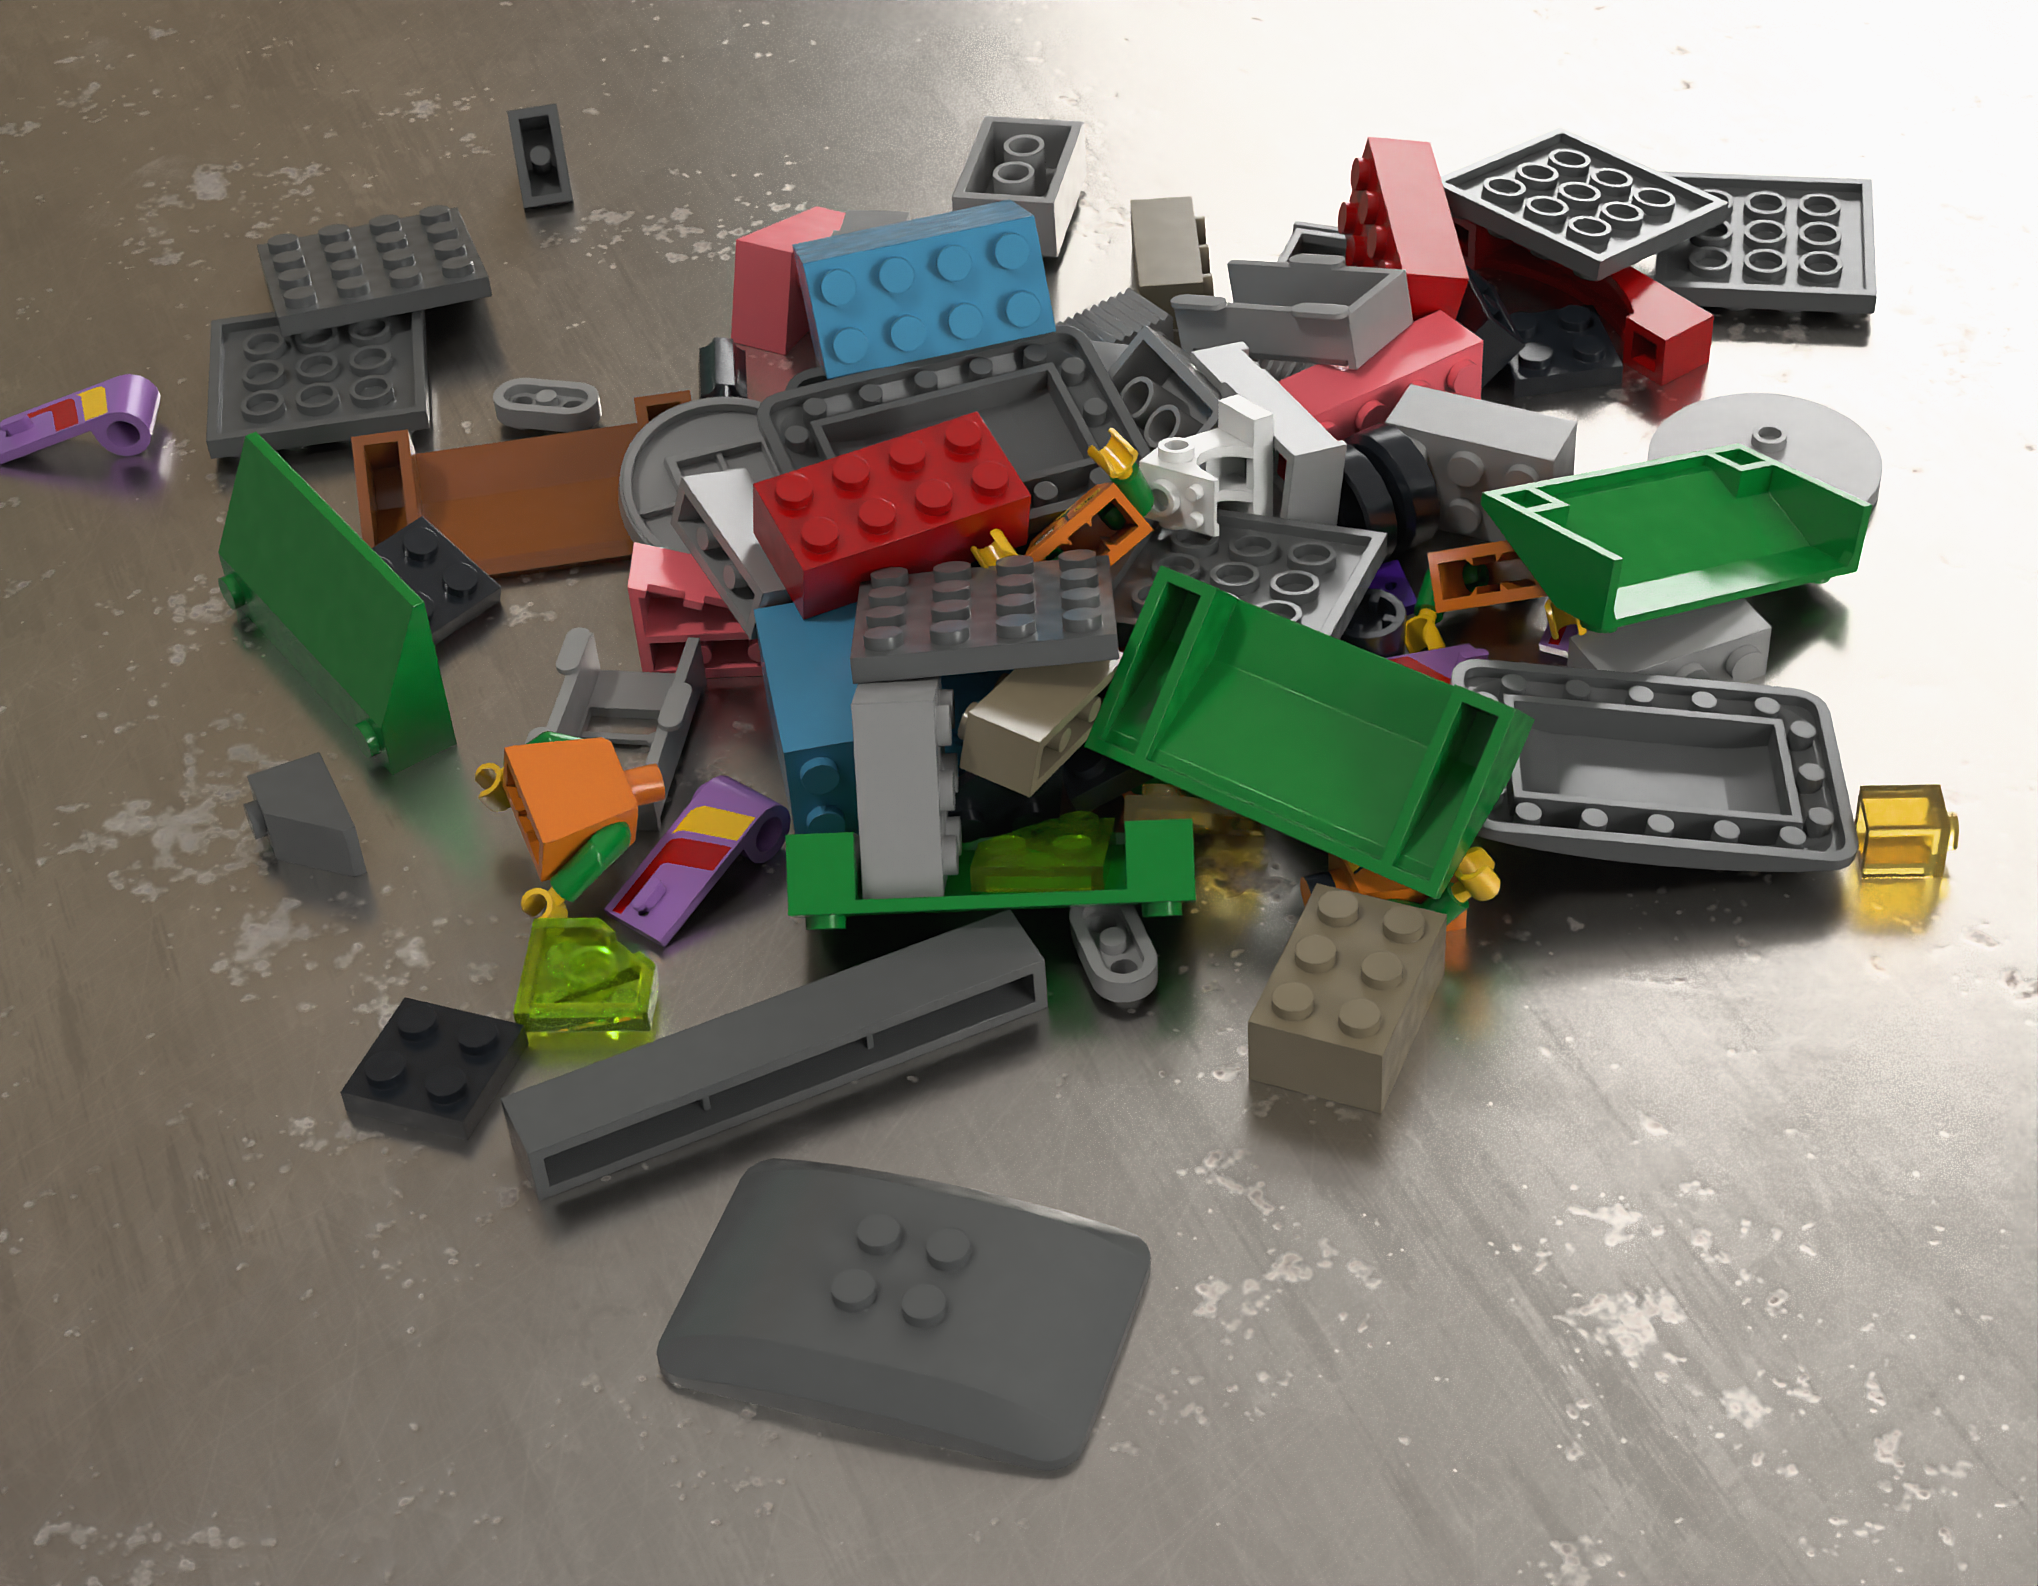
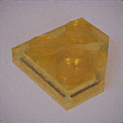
M1143 784L1142 795H1125L1124 821L1193 818V834L1265 837L1264 824L1206 799L1187 797V792L1181 791V788L1174 785Z

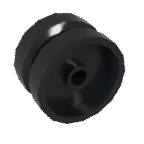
M1377 423L1344 439L1347 448L1337 526L1387 533V555L1383 561L1391 558L1392 553L1400 554L1432 539L1439 526L1440 501L1432 473L1424 456L1412 440L1395 426L1384 423Z

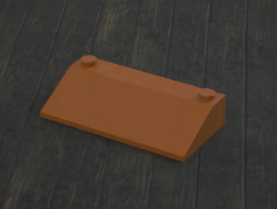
M690 390L635 397L637 423L416 454L408 429L351 437L362 539L373 548L423 516L492 579L631 560L634 542L624 526L618 504V486L624 455L637 433L652 419L670 408L692 401Z

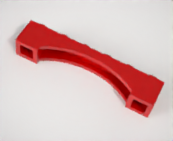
M1452 217L1464 262L1474 271L1485 267L1529 277L1553 286L1586 305H1593L1596 312L1622 338L1624 342L1623 363L1658 385L1664 386L1710 361L1714 315L1635 268L1629 266L1599 281L1584 280L1574 275L1573 270L1553 260H1544L1533 256L1530 253V249L1511 240L1499 239L1490 235L1488 229L1474 222Z

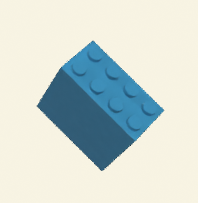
M1010 199L792 245L815 355L827 380L872 369L885 368L1056 332L1035 217Z
M857 602L804 620L794 603L753 609L767 706L794 834L854 832L859 835L851 703L858 684H853L850 664ZM1014 669L941 676L942 689L954 690L955 729H952V744L945 746V753H957L958 777L966 772V770L959 768L964 740L958 737L959 724L965 710L972 702L979 703L988 695L1002 674H1010Z

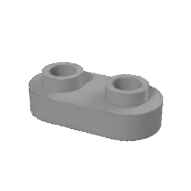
M517 378L501 384L493 393L497 419L502 424L518 430L540 429L562 431L565 433L589 430L602 416L599 393L594 386L587 383Z
M1134 905L1072 907L1069 914L1071 940L1094 990L1103 998L1114 1002H1132L1149 995L1158 982L1157 953Z

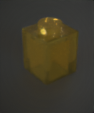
M1941 784L1860 785L1854 822L1859 840L1857 857L1862 878H1943L1947 851L1957 850L1959 820L1956 811H1947Z

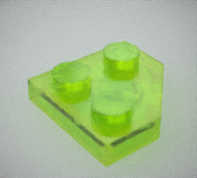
M1074 811L1063 814L1059 819H1048L979 842L970 865L971 892L1104 890L1116 845L1115 818H1099L1093 812Z
M534 918L513 1011L515 1023L525 1025L526 1032L651 1031L659 987L656 964L642 952L638 951L633 954L618 942L615 930L600 918Z

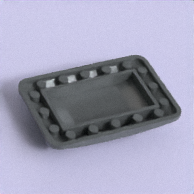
M1055 325L1056 332L885 368H876L778 392L766 397L760 403L757 411L759 430L780 475L977 411L1031 494L1028 535L1044 530L1097 484L1112 482L1110 476L1087 452L1091 445L1098 451L1105 447L1111 437L1108 432L1110 428H1114L1138 451V457L1135 461L1138 466L1139 461L1151 452L1090 339L1081 330L1067 325Z
M1468 659L1458 663L1453 668L1450 685H1459L1518 709L1535 719L1509 782L1477 834L1482 838L1574 856L1714 870L1768 872L1834 871L1849 867L1855 860L1859 840L1831 711L1825 701L1807 690L1792 687L1488 659Z
M772 1158L760 1161L748 1168L741 1177L659 1340L656 1354L662 1375L669 1382L683 1388L1034 1470L1054 1471L1065 1468L1076 1461L1086 1447L1150 1276L1151 1253L1147 1244L1136 1234L1045 1206L975 1189L895 1173L814 1161Z

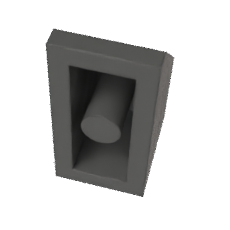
M557 104L508 110L507 114L524 210L574 203Z
M320 752L247 776L254 801L243 804L248 823L255 840L267 837L277 860L352 877L367 873L355 825Z

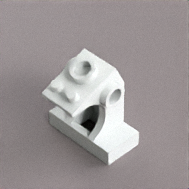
M1237 394L1218 400V428L1186 438L1172 437L1160 441L1156 449L1139 461V468L1154 496L1153 507L1144 518L1159 521V524L1166 529H1187L1216 537L1219 536L1217 502L1218 509L1273 517L1274 414ZM1245 458H1247V474H1246V478H1245Z

